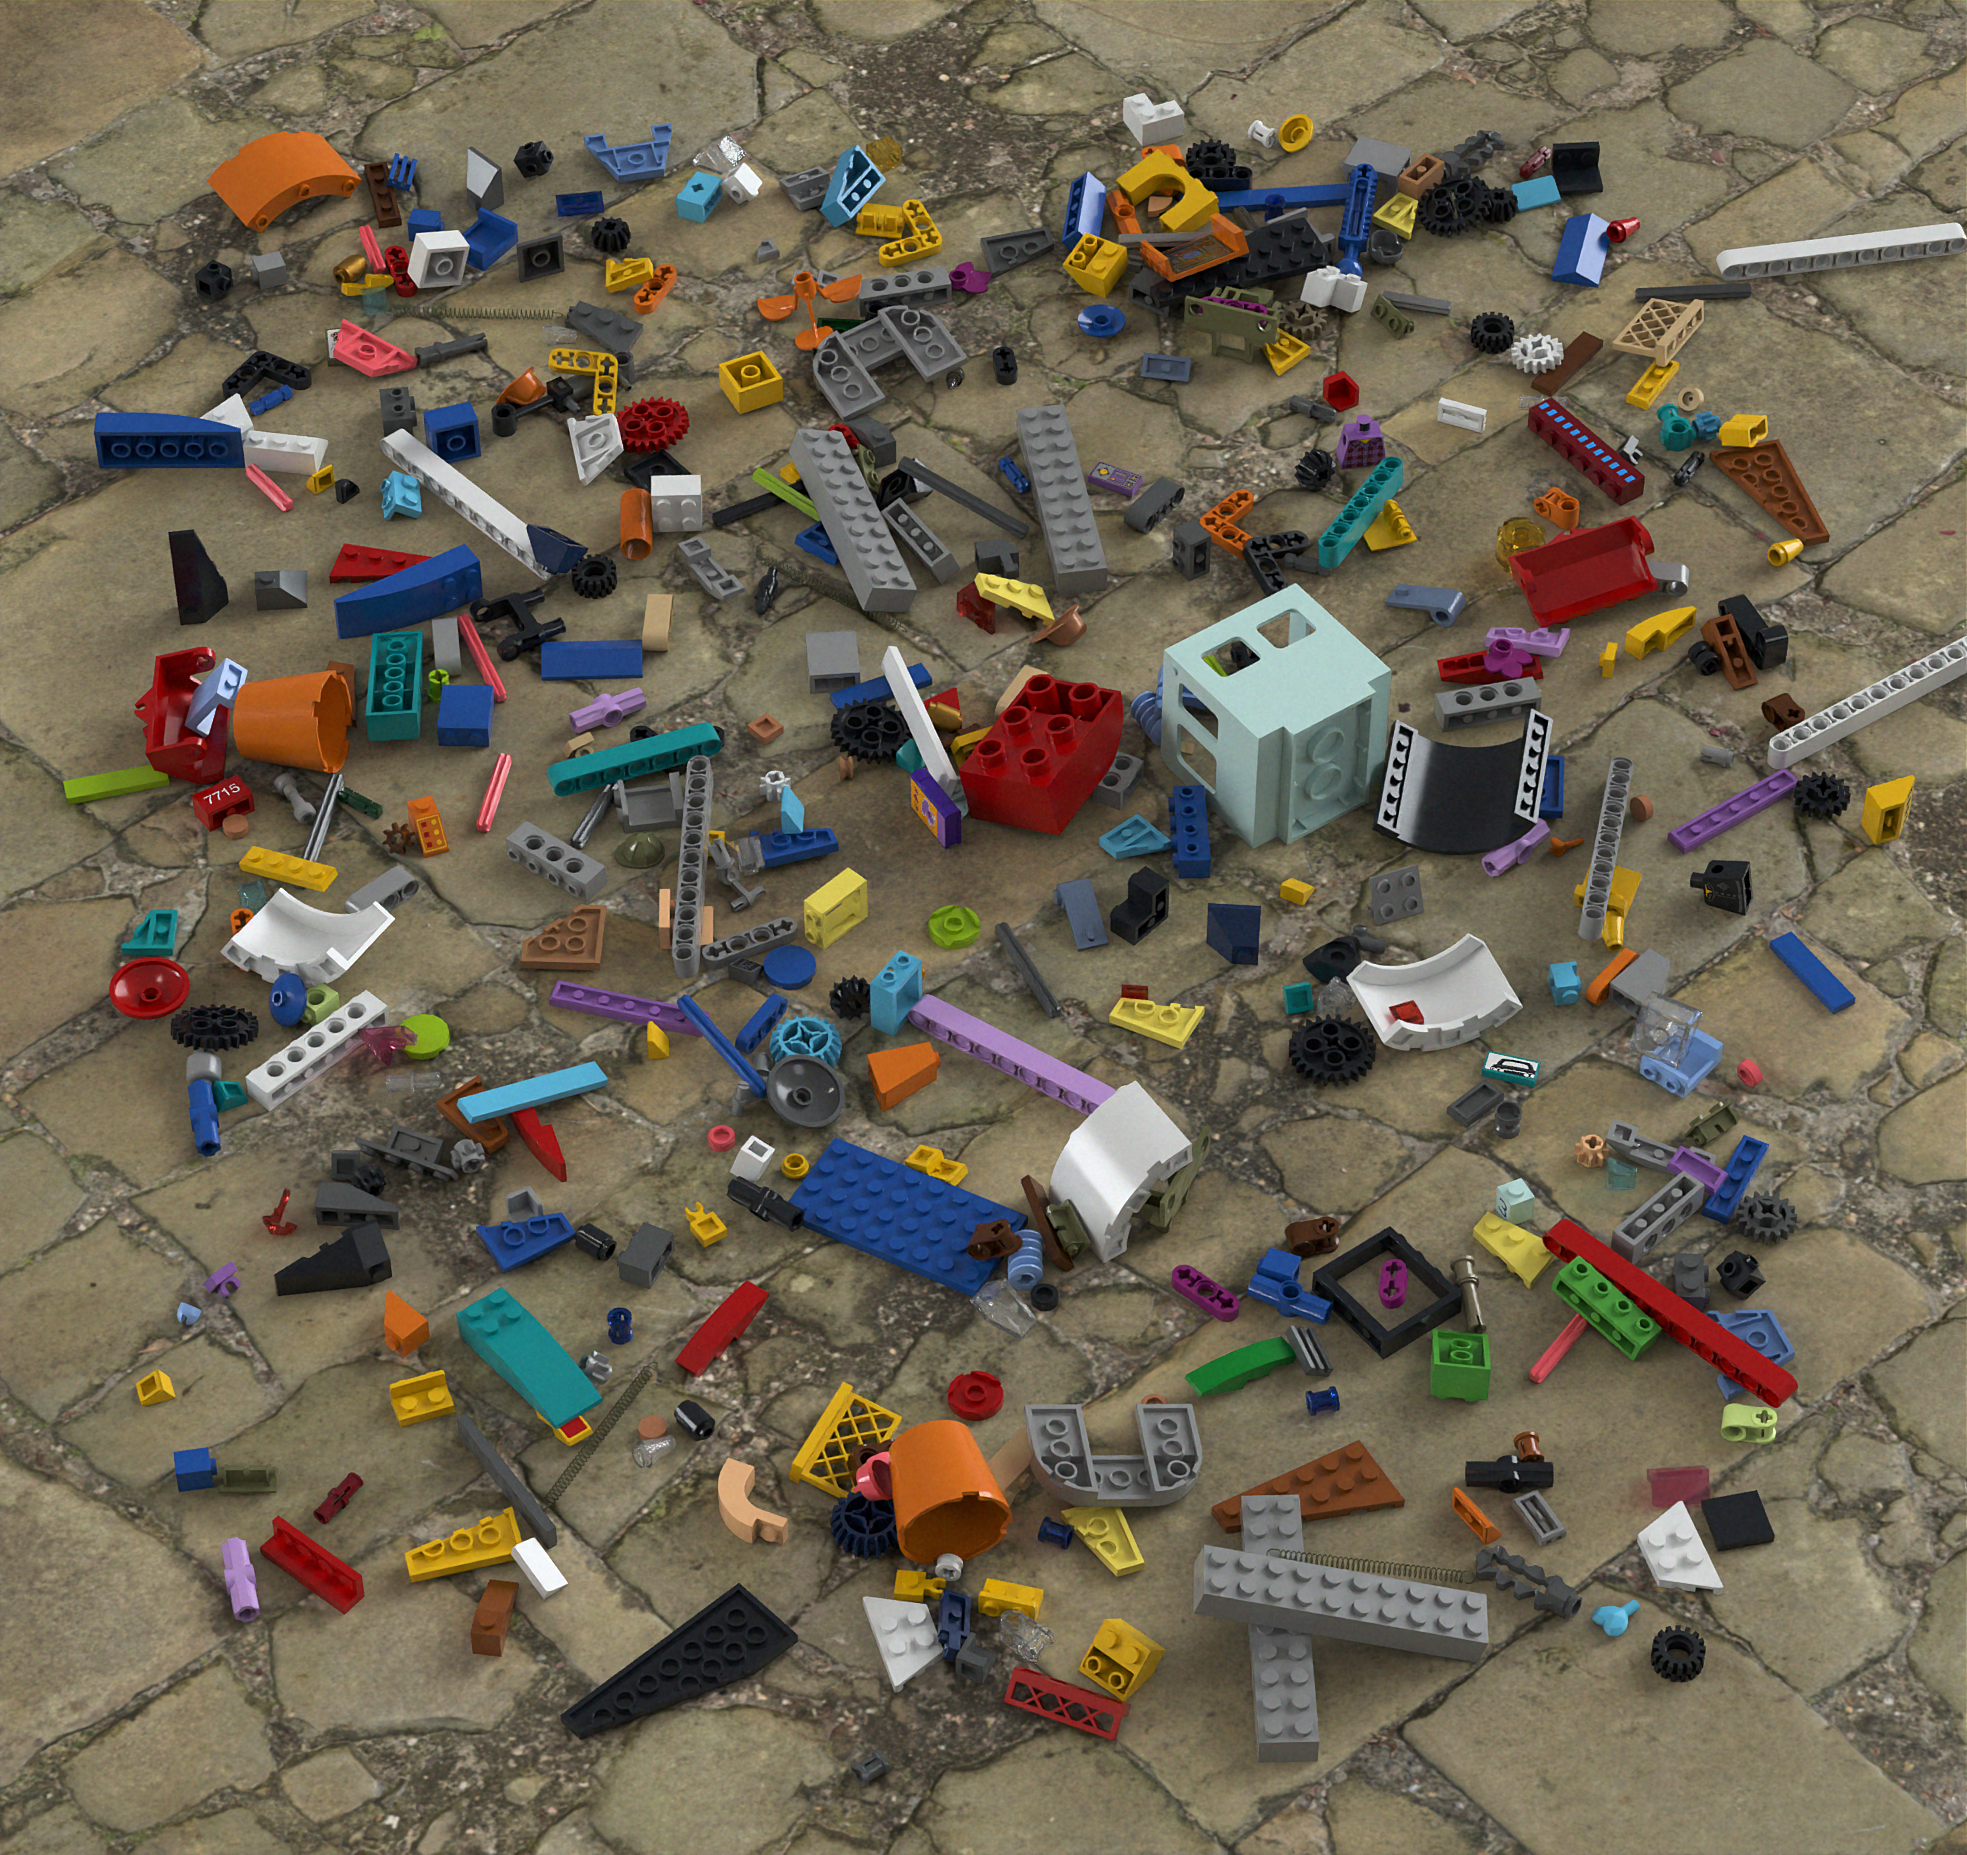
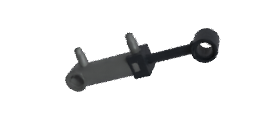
M619 350L612 354L618 361L617 384L625 391H630L632 386L629 383L635 378L634 356L629 351ZM607 361L603 364L605 367L603 376H608L610 366ZM574 375L565 380L561 376L546 382L547 396L516 410L514 406L507 403L495 405L491 410L494 434L500 437L512 436L517 431L516 423L518 419L549 405H552L560 414L567 410L579 414L581 409L575 401L593 394L594 377ZM601 383L599 384V389L602 390L609 387L610 384Z

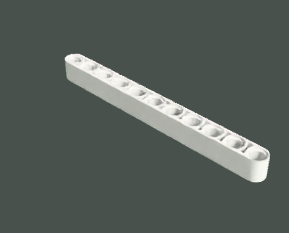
M1946 223L1725 250L1717 256L1716 262L1725 280L1737 281L1958 254L1967 249V237L1960 224Z
M399 429L380 441L383 453L412 477L419 479L423 486L539 577L548 581L556 576L544 571L543 565L536 562L526 530L527 525L411 434L404 429Z
M1967 636L1772 737L1769 742L1767 763L1774 769L1787 768L1967 673Z

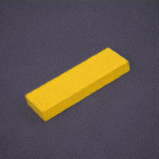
M1655 359L1627 394L1626 402L1648 410L1678 372L1680 363L1670 360L1663 367L1656 365Z

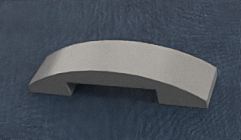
M700 536L677 544L684 561L693 575L712 596L724 600L745 592V587L734 575L728 576L713 559L711 548Z
M1616 1119L1612 1120L1605 1140L1607 1144L1623 1156L1642 1166L1677 1176L1668 1171L1666 1167L1678 1149L1637 1135L1639 1127ZM1692 1146L1690 1147L1691 1152L1714 1165L1717 1155Z

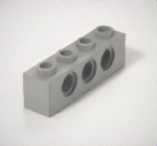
M945 266L862 280L860 292L854 298V302L860 317L865 316V305L872 300L904 304L909 309L952 302V284Z
M900 497L880 512L891 531L940 584L960 570L951 552Z
M1533 677L1436 693L1434 713L1442 732H1449L1523 719L1531 708L1540 712L1542 697Z
M525 821L506 838L507 857L513 862H518L525 866L532 873L549 880L553 885L563 888L574 897L588 902L607 885L606 866L528 821Z
M1683 1170L1613 1230L1611 1249L1635 1265L1702 1206L1705 1184Z

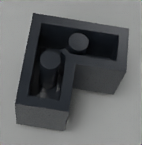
M1147 866L1143 867L1139 872L1133 873L1128 880V898L1120 905H1116L1110 913V931L1135 946L1168 918L1170 881Z

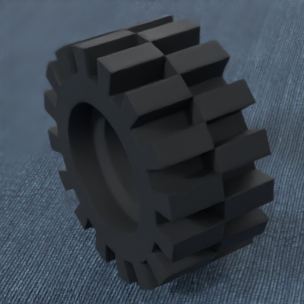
M1484 312L1482 316L1477 315L1476 319H1473L1471 343H1473L1475 348L1479 347V351L1483 352L1485 349L1488 354L1491 351H1494V354H1499V350L1503 353L1506 351V348L1509 349L1511 344H1513L1512 319L1509 320L1507 315L1502 317L1503 313L1500 312L1498 315H1494L1495 312H1490V315Z
M589 554L587 559L582 557L579 560L580 562H577L572 567V584L574 591H578V595L582 596L585 594V598L588 599L591 595L593 599H598L597 595H601L604 598L606 593L610 595L612 589H616V565L613 564L612 559L608 560L607 556L600 558V554H595V557ZM598 575L600 577L590 578L589 576Z
M1676 1625L1675 1630H1672L1671 1626L1666 1627L1665 1632L1661 1629L1658 1632V1636L1654 1637L1652 1644L1651 1665L1655 1666L1654 1671L1657 1674L1662 1671L1661 1677L1664 1679L1668 1675L1671 1676V1682H1676V1678H1680L1681 1682H1686L1687 1676L1692 1680L1695 1678V1674L1699 1675L1704 1665L1706 1646H1704L1705 1641L1703 1638L1699 1639L1698 1632L1695 1631L1693 1634H1690L1691 1628L1689 1627L1682 1631L1681 1625ZM1681 1649L1686 1651L1689 1657L1684 1659L1673 1658L1667 1651Z

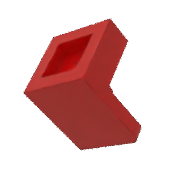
M1341 371L1324 378L1323 398L1340 413L1359 404V386L1345 371Z

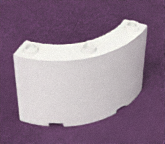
M280 888L241 931L231 938L220 953L246 972L251 969L261 974L262 980L274 983L282 974L294 973L303 980L306 988H313L317 984L325 982L327 984L339 978L395 918L376 901L366 909L351 914L323 912L300 902Z
M1469 933L1450 948L1426 960L1400 966H1383L1364 960L1346 977L1383 1044L1404 1051H1409L1410 1048L1434 1051L1466 1043L1480 1037L1479 1032L1494 1024L1496 1028L1523 1008L1485 942Z
M1135 1080L1129 1085L1121 1086L1114 1095L1091 1113L1078 1129L1071 1133L1070 1140L1060 1154L1051 1176L1049 1200L1052 1204H1056L1057 1207H1060L1066 1199L1070 1200L1091 1242L1089 1247L1105 1263L1127 1250V1239L1132 1226L1129 1220L1133 1212L1138 1213L1152 1195L1149 1190L1159 1180L1164 1182L1179 1169L1193 1161L1192 1143Z

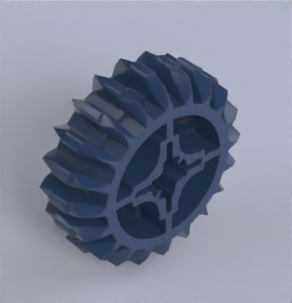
M849 1491L847 1498L840 1497L838 1505H834L833 1514L830 1517L831 1534L835 1538L837 1546H843L845 1553L853 1551L855 1558L863 1554L866 1560L870 1555H875L879 1559L882 1552L890 1556L892 1548L899 1549L893 1498L890 1500L869 1501L861 1491L857 1494Z

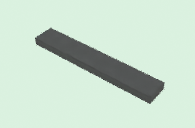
M464 1414L457 1418L459 1437L547 1549L556 1546L557 1533L553 1522L470 1417Z

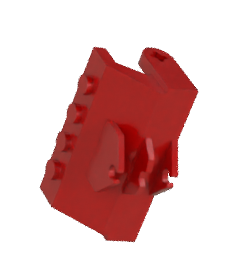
M1634 515L1597 528L1570 529L1569 535L1561 532L1546 545L1508 557L1513 580L1523 591L1534 620L1541 628L1554 624H1565L1572 618L1588 616L1593 611L1602 608H1612L1617 603L1626 600L1633 601L1641 595L1659 590L1657 580L1651 574L1645 556L1655 552L1654 544L1648 530Z
M196 647L156 656L153 687L135 703L137 709L145 708L134 711L138 718L148 724L142 728L143 734L147 738L145 754L154 771L199 785L224 780L230 709L219 704L216 707L211 729L207 737H203L184 726L194 690L202 683L191 675L210 671L216 664V653L208 647Z

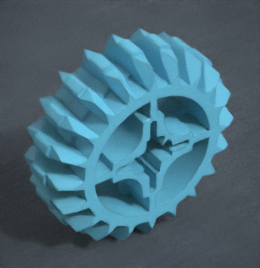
M805 1014L804 1018H799L797 1015H795L793 1020L785 1018L784 1024H778L776 1030L772 1031L771 1042L769 1043L772 1062H775V1064L787 1056L805 1054L823 1060L834 1069L836 1062H839L842 1050L841 1036L839 1031H836L835 1025L829 1024L827 1018L819 1020L817 1015L809 1018L807 1014Z

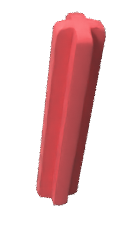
M369 225L361 226L359 228V235L374 274H385L387 271L373 231Z
M256 464L246 467V475L283 512L293 509V500Z

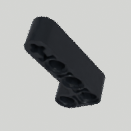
M1744 594L1718 602L1720 617L1732 613L1746 652L1759 670H1765L1785 663L1789 638L1782 624L1768 627Z

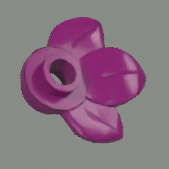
M972 262L958 265L949 274L952 289L957 291L964 290L972 294L987 292L988 287L986 285L992 277L991 272L975 271Z
M1501 638L1495 640L1490 645L1489 654L1484 657V666L1489 673L1500 671L1506 678L1519 679L1522 675V665L1530 664L1533 660L1525 650L1513 648V644L1509 640Z

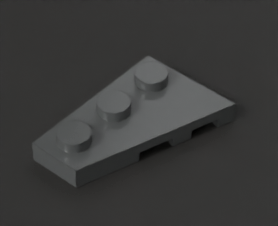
M1048 226L980 238V246L989 271L992 273V279L1054 250V242Z
M580 300L569 315V323L588 337L596 338L601 342L603 348L606 350L611 349L613 352L619 350L630 352L643 332L644 324Z

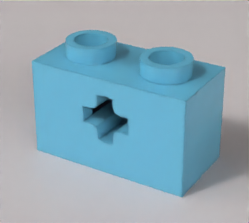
M697 171L692 179L687 181L684 190L678 193L675 205L678 208V216L704 223L723 197V187L720 185L722 178Z

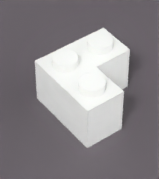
M1145 93L1124 98L1123 121L1141 146L1184 135V112L1175 100L1154 106Z
M1326 266V268L1307 273L1300 300L1318 307L1332 305L1352 313L1361 309L1368 283L1361 281V277L1357 275H1345L1339 273L1340 269L1336 267Z

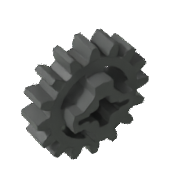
M1756 1191L1753 1198L1745 1196L1744 1202L1739 1203L1736 1214L1738 1230H1745L1744 1237L1754 1236L1753 1242L1755 1243L1762 1239L1765 1245H1768L1769 1240L1779 1244L1780 1237L1787 1240L1789 1233H1794L1797 1221V1214H1794L1795 1206H1788V1198L1780 1200L1779 1193L1770 1196L1769 1191H1765L1764 1196H1760Z

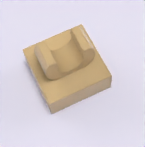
M590 731L565 744L562 751L566 758L574 755V758L580 757L582 752L587 755L595 753L593 748L590 747L594 741Z

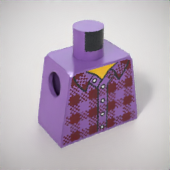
M1365 414L1359 415L1356 423H1349L1343 426L1336 451L1341 470L1378 466L1386 458L1379 424L1377 421H1371L1370 416Z

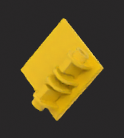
M865 203L861 213H857L856 221L858 225L855 234L901 239L906 224L902 217V207Z
M1391 499L1384 503L1383 512H1380L1362 535L1371 552L1417 542V538L1401 509L1398 508L1397 502Z

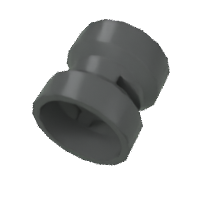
M1504 1101L1496 1106L1493 1130L1498 1137L1512 1139L1520 1133L1522 1109L1517 1103Z

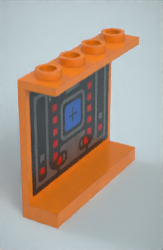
M1218 212L1209 215L1214 230L1212 234L1162 253L1145 240L1140 241L1142 249L1139 250L1142 261L1146 262L1150 268L1152 267L1155 272H1159L1162 277H1165L1170 282L1250 252L1243 230Z

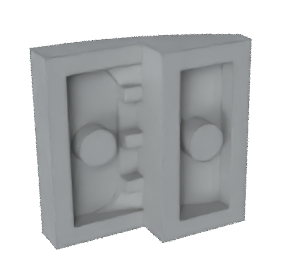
M820 166L778 180L785 195L800 211L823 204L831 182L829 173Z

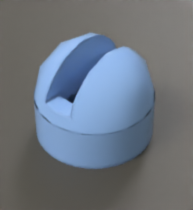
M181 1302L177 1318L180 1323H183L187 1317L186 1325H192L198 1320L202 1311Z

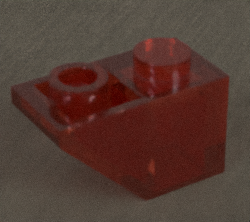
M973 581L957 592V611L974 622L980 629L993 635L995 633V603L981 597L976 583Z

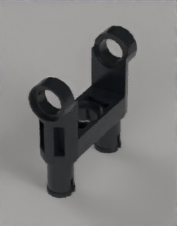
M540 587L522 594L513 592L491 601L484 598L478 599L472 603L469 610L477 622L485 621L487 623L509 615L520 632L505 637L506 639L497 647L498 655L505 662L515 660L522 651L545 643L547 638L566 632V626L561 617L540 624L527 608L545 601ZM487 607L484 613L477 615L480 609ZM513 646L509 652L504 653L507 647Z

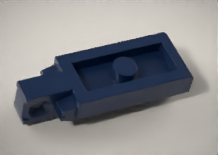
M943 1589L940 1595L937 1637H939L938 1642L944 1644L942 1650L943 1659L954 1662L957 1653H959L969 1635L971 1597Z

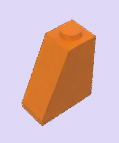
M930 1041L867 1054V1071L881 1111L888 1110L937 1079V1067L941 1066L940 1057L937 1051L933 1052Z

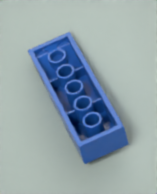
M97 413L94 437L99 469L245 468L241 428L195 417L162 413Z
M463 544L335 599L334 609L339 639L367 636L373 633H382L418 624L482 598L480 560L466 544Z

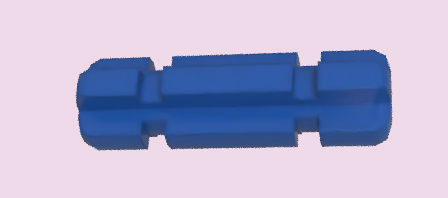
M283 385L278 388V391L274 390L259 398L260 401L255 400L249 404L250 412L254 416H258L264 413V409L267 411L282 403V400L286 401L292 398V389L288 385Z
M1008 456L999 460V467L1011 483L1016 486L1015 488L1022 494L1029 492L1031 483L1014 464L1013 460Z

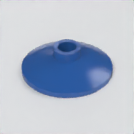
M1097 304L1081 311L1078 316V325L1084 333L1090 336L1110 337L1122 331L1125 326V316L1116 307Z
M284 973L276 979L271 988L269 1007L273 1019L279 1025L292 1026L304 1014L307 1004V991L303 980L298 975Z

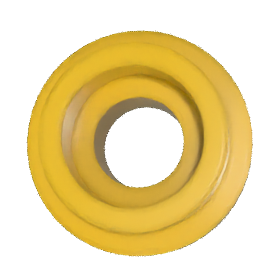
M793 1153L785 1157L781 1170L787 1178L800 1179L808 1173L809 1164L804 1156Z

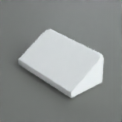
M535 1537L512 1548L510 1554L544 1600L568 1585V1582Z

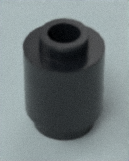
M591 1223L580 1226L574 1235V1240H576L575 1246L597 1260L603 1259L607 1261L613 1255L617 1246V1242L613 1240L610 1234Z
M685 1400L675 1409L674 1417L677 1424L695 1441L708 1439L713 1434L715 1420L697 1402Z

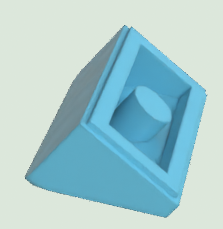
M1552 175L1510 186V190H1513V194L1517 196L1518 212L1561 202V197Z
M784 786L782 793L783 834L802 833L805 808L788 786Z

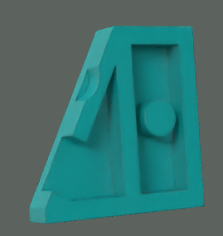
M151 910L145 917L144 922L133 931L134 937L130 942L123 943L121 948L122 955L173 956L179 920L178 910Z

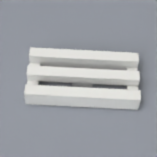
M1441 398L1438 403L1437 421L1483 433L1486 426L1485 416L1487 410Z

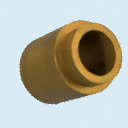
M359 254L348 256L334 267L335 281L340 285L342 283L355 282L365 274L368 267L366 260Z
M930 702L927 713L934 728L949 734L953 730H959L963 717L959 716L960 710L937 702V704Z

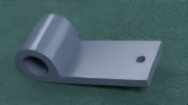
M1398 584L1385 603L1386 606L1430 610L1433 620L1438 625L1450 627L1465 608L1466 599L1460 591L1454 589Z
M1089 878L1057 884L1056 890H1053V899L1055 905H1060L1062 910H1066L1077 950L1082 951L1108 945L1109 942Z

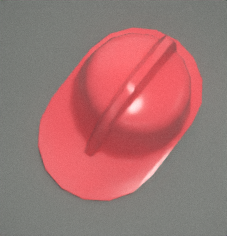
M888 1451L870 1457L856 1472L858 1485L853 1491H861L869 1501L890 1500L893 1498Z

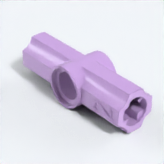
M640 687L613 697L609 694H601L594 699L592 705L569 713L568 718L573 731L577 734L601 724L606 727H613L622 720L623 716L643 709L647 705L644 694Z
M1538 818L1537 824L1522 838L1507 846L1493 850L1482 858L1481 865L1486 873L1491 877L1499 876L1516 862L1519 864L1525 863L1531 856L1533 849L1550 836V829L1546 822Z
M238 1537L230 1538L221 1545L228 1596L231 1595V1603L236 1620L243 1622L254 1621L260 1615L256 1595L257 1584L253 1564H250L246 1540H240Z

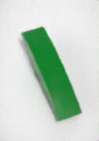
M1280 1336L1240 1348L1210 1361L1186 1374L1185 1380L1200 1398L1244 1388L1247 1380L1269 1376L1272 1367L1294 1363L1296 1355L1290 1345Z

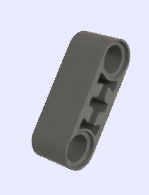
M1160 477L1127 509L1124 523L1148 534L1180 504L1185 494V488L1167 478Z

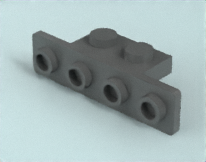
M397 1124L394 1125L386 1146L357 1136L354 1142L361 1148L360 1152L368 1156L375 1157L376 1154L385 1156L384 1160L397 1166L400 1165V1162L408 1164L410 1170L420 1174H424V1171L431 1172L434 1178L446 1183L449 1179L458 1181L460 1177L452 1169L438 1165L446 1146L443 1140Z

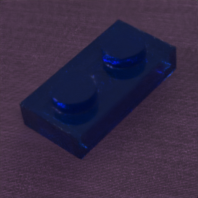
M602 191L555 195L558 217L604 213Z

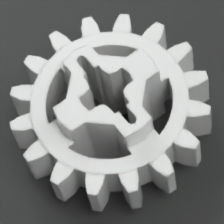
M1539 333L1537 337H1533L1530 334L1528 339L1521 337L1520 343L1515 342L1514 348H1511L1513 365L1517 364L1518 370L1524 368L1525 373L1533 371L1534 374H1537L1538 370L1546 373V369L1554 370L1555 365H1561V360L1564 359L1562 343H1558V338L1551 340V335L1544 337Z

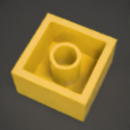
M762 350L719 364V385L739 414L783 400V378Z

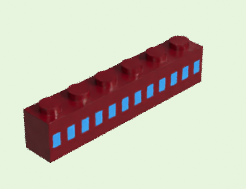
M1551 397L1529 408V429L1591 480L1594 485L1605 492L1610 499H1613L1622 506L1643 495L1645 476Z

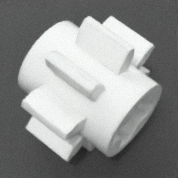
M770 771L765 777L760 778V795H766L767 801L781 802L784 786L791 788V779L785 778L783 772Z

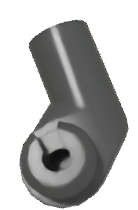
M1355 925L1353 927L1351 936L1355 938L1360 949L1363 951L1385 953L1386 940L1370 938L1367 935V927L1364 925Z

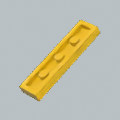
M252 846L239 862L242 871L320 892H325L338 875L335 867Z

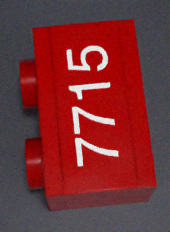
M238 775L223 780L192 796L194 813L210 832L222 827L223 820L229 815L240 814L245 816L255 811L253 793Z

